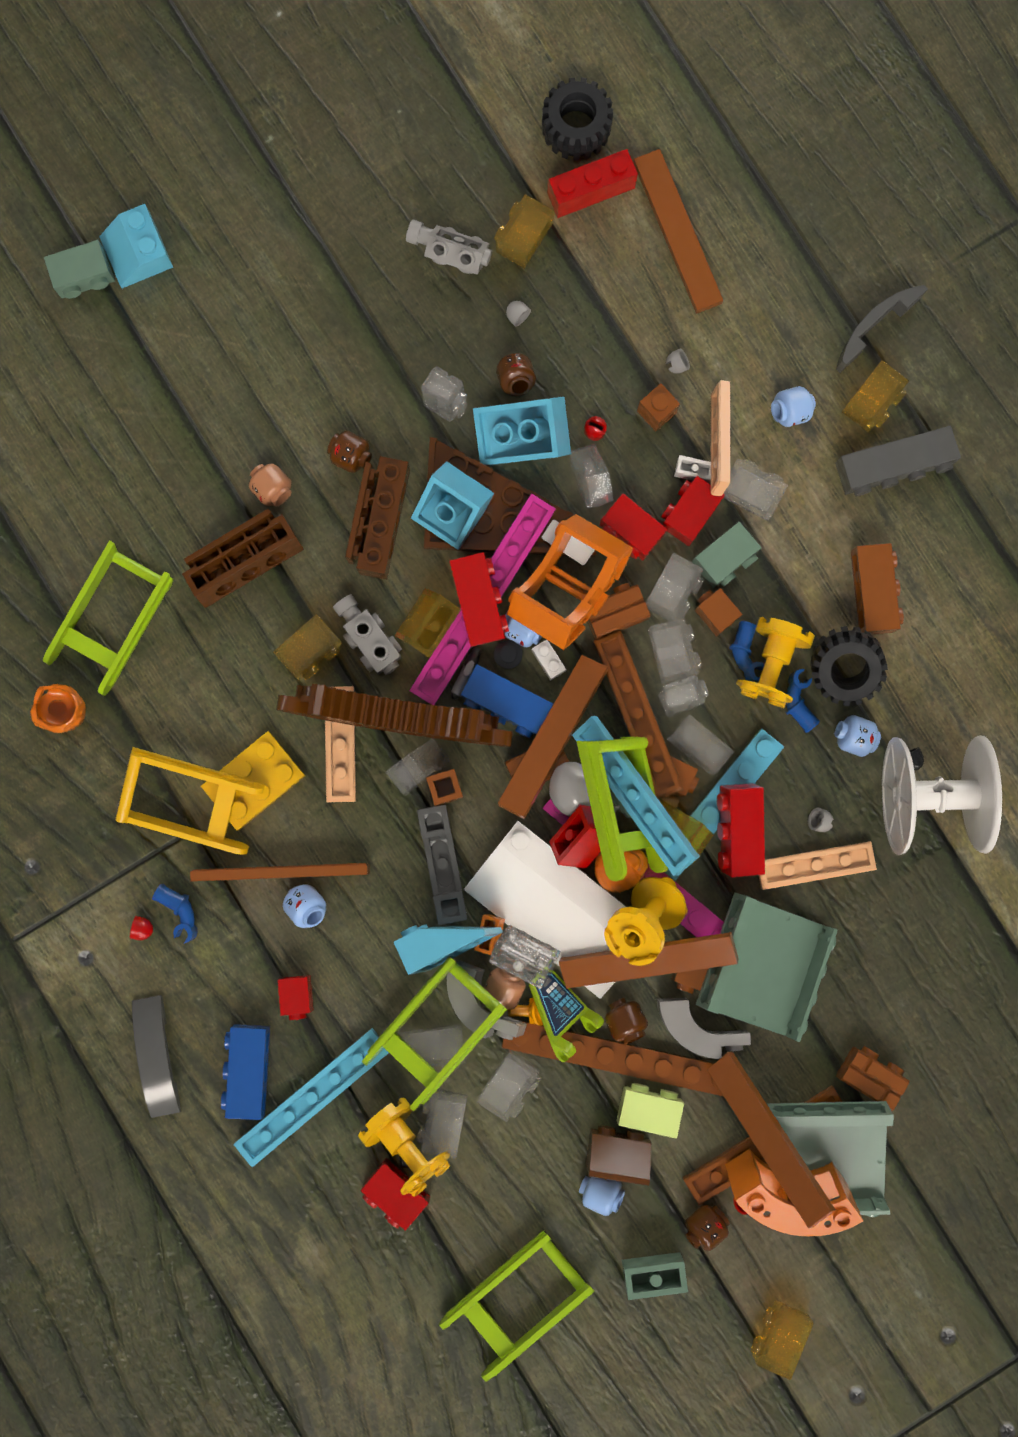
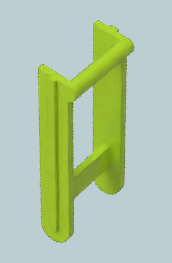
M109 540L46 650L43 662L51 665L59 656L64 645L71 647L108 668L98 688V693L105 696L114 686L164 596L171 588L173 578L165 571L161 576L117 551L115 543ZM112 562L156 586L118 654L74 629Z
M620 737L621 739L603 741H576L604 869L611 881H620L625 878L627 865L624 852L645 849L652 871L662 873L668 870V867L642 831L619 834L602 753L623 751L655 794L645 750L648 746L646 737Z
M449 956L370 1047L362 1063L365 1066L369 1065L383 1048L426 1087L409 1107L414 1112L421 1104L424 1105L507 1009ZM450 972L492 1013L438 1073L397 1032Z
M541 1231L446 1312V1315L438 1325L444 1330L463 1314L469 1319L499 1356L482 1372L481 1377L486 1382L519 1357L588 1298L594 1290L581 1278L552 1243L548 1234ZM542 1248L576 1291L519 1340L513 1343L481 1305L479 1300Z

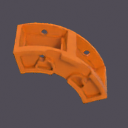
M577 514L567 520H562L555 530L556 537L546 556L529 579L522 586L512 591L508 600L510 603L507 612L508 616L562 650L566 649L585 630L583 624L589 620L590 616H596L609 597L605 592L612 586L615 581L614 579L619 580L633 550V547ZM571 536L607 557L592 587L555 566ZM545 580L581 600L580 604L566 618L531 598Z
M751 1149L746 1150L725 1164L735 1201L749 1216L773 1230L796 1236H823L842 1232L863 1222L847 1182L832 1162L810 1171L829 1200L840 1196L830 1201L836 1210L816 1226L809 1229L768 1164L759 1159ZM765 1211L770 1212L769 1215H764ZM826 1221L831 1222L829 1225H824Z

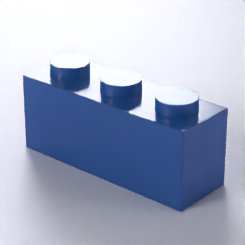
M477 664L461 693V698L465 700V706L476 710L482 708L490 712L492 716L499 717V724L505 725L507 721L517 726L515 729L517 733L529 739L532 735H537L554 705Z
M235 1024L230 1028V1032H226L224 1046L225 1050H229L228 1062H224L223 1080H227V1092L223 1091L221 1097V1109L225 1110V1118L261 1120L265 1116L270 1026Z

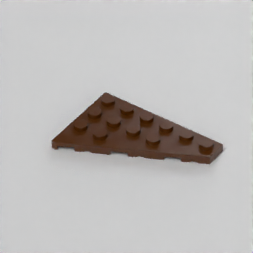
M430 437L427 484L431 476L447 461L494 492V495L483 516L459 550L426 528L424 549L495 553L532 493L556 508L529 554L546 555L551 544L543 540L542 535L552 520L560 523L562 520L569 519L574 514L550 503L549 500L537 493L521 487L519 483L494 472L493 469L481 462L465 456L463 452L438 441L437 438ZM594 550L590 557L596 556V550Z

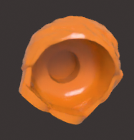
M63 684L40 686L36 691L34 704L30 711L31 720L35 726L53 733L68 732L83 723L86 716L85 702L71 686Z
M639 849L624 852L627 874L620 881H611L607 877L600 852L595 859V876L602 888L608 892L621 893L635 887L648 868V859L643 851Z

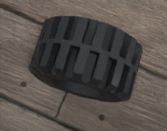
M574 77L569 78V83L567 84L564 81L559 82L557 89L553 87L549 91V97L545 98L542 111V134L545 136L547 146L552 145V151L555 154L560 151L562 158L568 159V156H574L573 161H579L580 156H584L585 160L589 159L592 152L597 155L601 151V146L605 147L608 142V136H610L613 119L612 101L610 97L606 98V90L604 88L599 90L598 83L595 81L589 84L587 83V78L575 81ZM579 111L587 114L592 122L585 127L575 128L567 125L562 120V117L569 112Z
M847 626L841 627V632L837 633L833 629L829 631L830 636L827 638L823 635L819 639V646H814V655L811 656L812 675L817 689H821V694L825 698L830 696L833 703L838 704L839 700H842L844 706H850V701H856V705L863 703L862 698L872 699L874 697V690L880 692L882 689L881 681H886L887 674L885 670H888L884 652L876 638L873 639L868 631L865 630L862 633L859 627L854 626L853 630H848ZM844 654H858L866 660L863 670L854 677H839L831 671L834 661Z

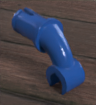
M747 621L739 622L734 643L730 644L729 649L732 650L733 657L739 668L744 672L746 680L757 683L760 677L755 675L754 669L762 671L765 664L762 662L753 663L749 658V655L752 653L750 647L756 631V625Z
M799 669L791 673L788 678L789 686L786 694L791 696L793 701L786 703L787 710L785 713L787 715L791 714L804 729V732L807 733L817 726L820 720L803 703L805 699L800 696L801 690L810 686L812 678L799 683L798 676L805 670Z
M162 883L154 892L152 900L173 910L174 915L180 916L181 924L175 927L173 932L174 938L179 937L185 928L188 937L184 944L194 940L198 931L194 924V912L188 900L189 895H181Z

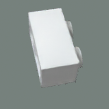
M679 455L674 477L693 481L696 476H699L707 483L711 481V462Z
M548 640L532 648V653L550 681L566 671L565 666Z

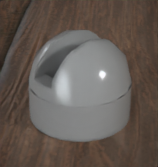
M513 301L508 305L506 315L509 321L517 327L527 319L531 309L521 301Z
M681 348L668 355L666 364L671 363L672 367L668 369L670 372L679 374L690 369L688 358Z
M815 808L808 817V826L811 830L817 832H827L832 828L833 825L831 823L834 819L827 810Z

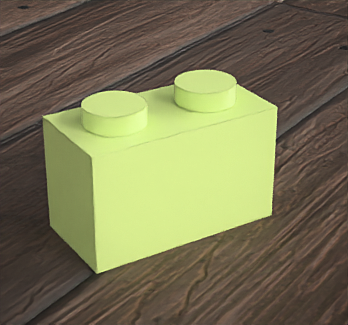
M632 1083L631 1087H623L616 1121L619 1126L677 1139L684 1102L681 1098H677L678 1093L661 1089L659 1094L650 1092L649 1087L646 1085Z

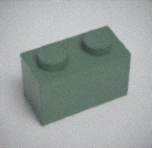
M99 240L44 257L53 288L61 298H75L81 295V292L90 289L100 290L107 287L109 283L115 282L106 251Z
M739 521L697 555L692 564L713 589L719 584L725 587L737 577L734 572L738 568L743 566L747 569L759 559L756 554L762 547Z
M680 1252L621 1260L628 1300L688 1292L685 1264Z

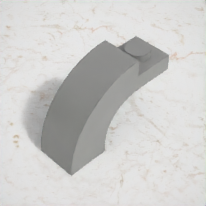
M455 960L481 985L484 969L461 960ZM450 972L447 974V991L452 1008L461 1022L472 1032H475L492 1011ZM502 1015L483 1038L493 1036L494 1030H497V1036L513 1040V1037L516 1038L524 1035L527 1024Z
M686 997L657 999L658 1011L666 1029L683 1047L697 1055L720 1059L722 1058L721 1047L725 1046L726 1051L743 1050V1045H751L750 1032L747 1030L709 1031L699 1027L691 1016L689 1000Z

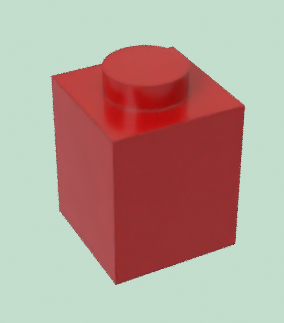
M311 975L282 977L278 979L280 1016L288 1015L289 1020L305 1019L306 1013H311L314 1010Z

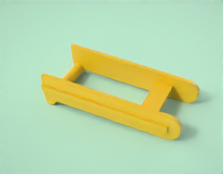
M132 747L115 820L119 823H130L234 854L244 855L249 850L247 844L225 837L236 791L262 794L264 786L251 780ZM141 762L219 784L207 832L130 810Z

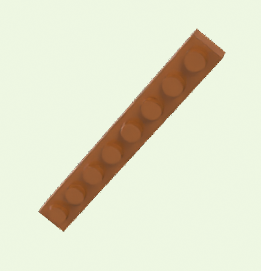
M521 1021L527 1024L524 1035L516 1038L513 1037V1040L503 1038L502 1048L559 1060L551 1047L544 1025L538 1026ZM566 1031L561 1036L576 1048V1053L566 1061L568 1063L724 1097L707 1070L714 1064L713 1062L631 1044L625 1045L622 1042L572 1031Z

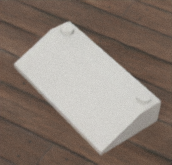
M519 821L516 822L463 889L497 917L504 918L508 926L558 966H560L559 960L562 957L609 951L610 949L604 937L605 928L612 915L618 909L626 907L577 867L558 865L552 848ZM615 982L585 987L601 999Z

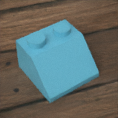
M145 204L118 214L99 236L121 288L173 268L155 222Z
M446 461L431 476L411 519L459 550L483 516L494 492Z

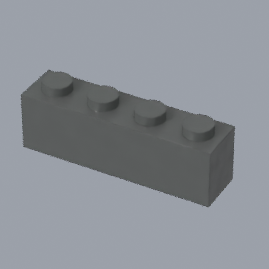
M950 425L843 455L835 464L844 494L854 493L855 496H861L871 492L872 487L879 485L882 486V489H886L899 484L898 480L909 478V481H915L925 477L926 472L936 470V473L939 474L953 469V464L961 456Z

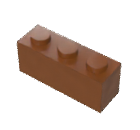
M891 543L856 546L851 551L858 626L862 633L866 630L871 635L894 633L901 629L900 625L904 621L903 610L901 607L898 608L897 599L901 591L900 582L898 579H895L894 568L897 567V554L895 551H892Z

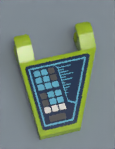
M547 966L529 984L551 1047L556 1057L561 1062H566L576 1053V1048L561 1036L579 1018L589 1033H594L604 1024V1019L598 1013L589 1009L570 988L566 989L564 981L550 966Z

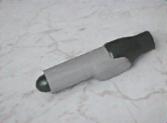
M474 647L466 658L464 666L451 690V698L453 700L461 697V693L476 664L478 665L482 650Z

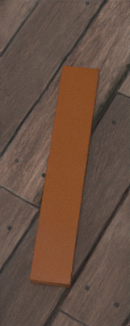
M658 149L634 158L633 164L696 314L722 304L723 298L661 150Z
M621 630L595 640L594 643L602 664L608 667L606 674L630 736L646 737L648 740V746L645 750L657 799L660 800L683 791L679 776Z
M581 655L498 802L499 807L523 819L526 818L608 671L607 666Z
M347 863L193 869L190 871L191 881L368 875L370 874V864Z
M732 932L664 942V948L652 963L643 966L632 965L628 963L630 959L622 955L618 958L611 950L562 957L559 960V965L567 989L738 964L739 958Z
M727 1052L707 1070L808 1229L812 1228L836 1209L734 1053Z
M831 1085L804 1103L843 1101ZM750 1136L683 1177L698 1205L703 1204L731 1186L725 1164L746 1150L751 1149L759 1159L766 1163Z

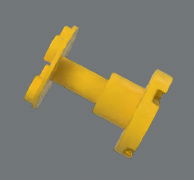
M760 617L755 630L764 637H767V641L762 653V657L766 659L759 682L737 680L736 684L740 687L741 694L757 699L759 695L768 698V703L785 708L786 703H791L793 698L775 689L783 665L790 664L795 647L802 649L811 648L815 635L810 631L804 635L801 633L802 627L784 620L770 618L769 623H766L767 620L764 617Z
M648 877L640 880L632 890V907L618 909L609 919L604 937L609 949L618 958L622 955L630 959L628 963L637 966L652 963L664 948L665 935L663 930L679 926L687 915L688 910L684 896L676 887L675 882L668 877Z
M403 1097L399 1099L397 1107L390 1103L374 1115L365 1125L368 1131H360L358 1137L366 1147L373 1146L381 1141L392 1156L397 1154L401 1156L414 1174L403 1185L400 1192L402 1195L409 1193L415 1197L427 1187L425 1182L434 1174L436 1177L440 1176L450 1167L447 1161L450 1154L446 1151L437 1155L429 1162L413 1143V1140L416 1138L415 1134L404 1122L412 1110L409 1108L411 1106L410 1103Z

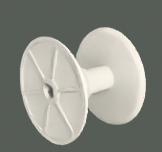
M977 736L969 743L963 760L961 780H944L941 776H938L932 781H916L912 757L906 743L899 737H893L889 741L882 770V803L887 838L896 855L906 853L911 846L915 832L917 810L935 809L937 813H943L945 810H962L966 832L973 847L984 854L989 853L994 848L1001 825L1002 785L996 753L988 738Z

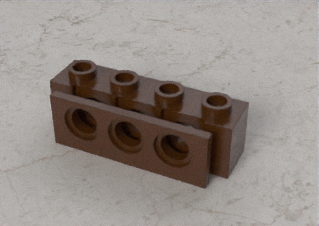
M380 456L377 470H373L371 463L365 462L345 556L349 564H354L355 560H358L356 569L361 575L388 579L410 474V467L407 461ZM375 478H378L375 496L371 497L374 489ZM369 505H372L369 524L365 525L368 517ZM364 532L367 534L365 538L363 553H359L362 545Z
M268 508L184 558V561L191 569L182 573L196 599L207 608L301 552L304 548L284 516L281 514L275 518Z

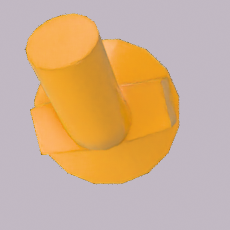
M534 998L529 999V1005H517L514 1009L508 1010L509 1017H529L530 1024L543 1025Z

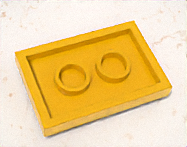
M269 731L219 771L251 780L264 786L262 794L236 791L229 822L236 831L241 830L306 776ZM206 781L201 785V788L215 802L219 784Z

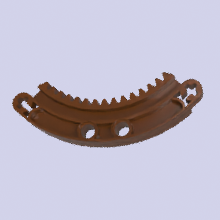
M312 684V686L297 685L295 697L278 695L276 707L277 711L336 723L474 744L511 747L513 735L511 731L497 729L499 717L484 714L485 711L394 700L318 684Z

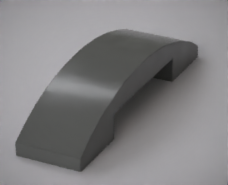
M925 285L905 289L887 298L871 310L845 344L836 370L841 373L863 352L867 345L861 338L893 310L901 318L922 298L928 288Z
M446 804L418 809L417 814L424 842L438 925L467 920Z
M159 995L133 1000L132 1019L136 1056L150 1116L153 1118L181 1112L177 1082L173 1081L164 1026L167 1024L163 997Z

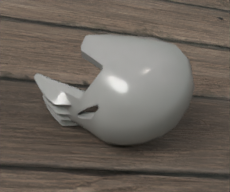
M564 762L554 770L549 783V796L553 804L568 817L580 805L591 806L582 764L577 762ZM620 805L613 806L615 812L620 808Z

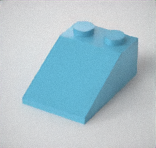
M565 397L473 408L479 459L484 465L555 458L571 454Z
M427 924L420 927L415 925L402 931V938L394 941V945L408 975L429 971L443 964L449 956L453 959L503 933L501 927L437 926L428 928Z

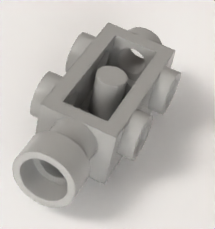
M414 219L410 222L407 230L406 242L414 245L419 243L426 245L424 256L431 258L437 264H448L457 267L463 273L478 275L483 265L488 266L492 250L488 249L489 243L482 241L477 236L470 237L456 232L451 227L444 228L438 225L431 229L425 227L424 223ZM444 234L450 235L452 240L446 239ZM470 243L476 244L478 249L472 248Z
M352 594L347 595L333 606L339 617L343 616L347 622L343 626L347 632L343 635L344 639L352 649L356 647L360 649L364 655L360 660L369 673L375 670L378 675L381 672H384L385 675L390 674L400 666L397 661L401 659L398 653L402 650L401 646L393 636L386 637L381 630L385 625L376 612L370 615L366 609L361 613L357 607L358 603ZM365 624L369 627L366 634L358 632L360 625ZM381 647L386 650L384 657L378 658L375 656L377 648Z

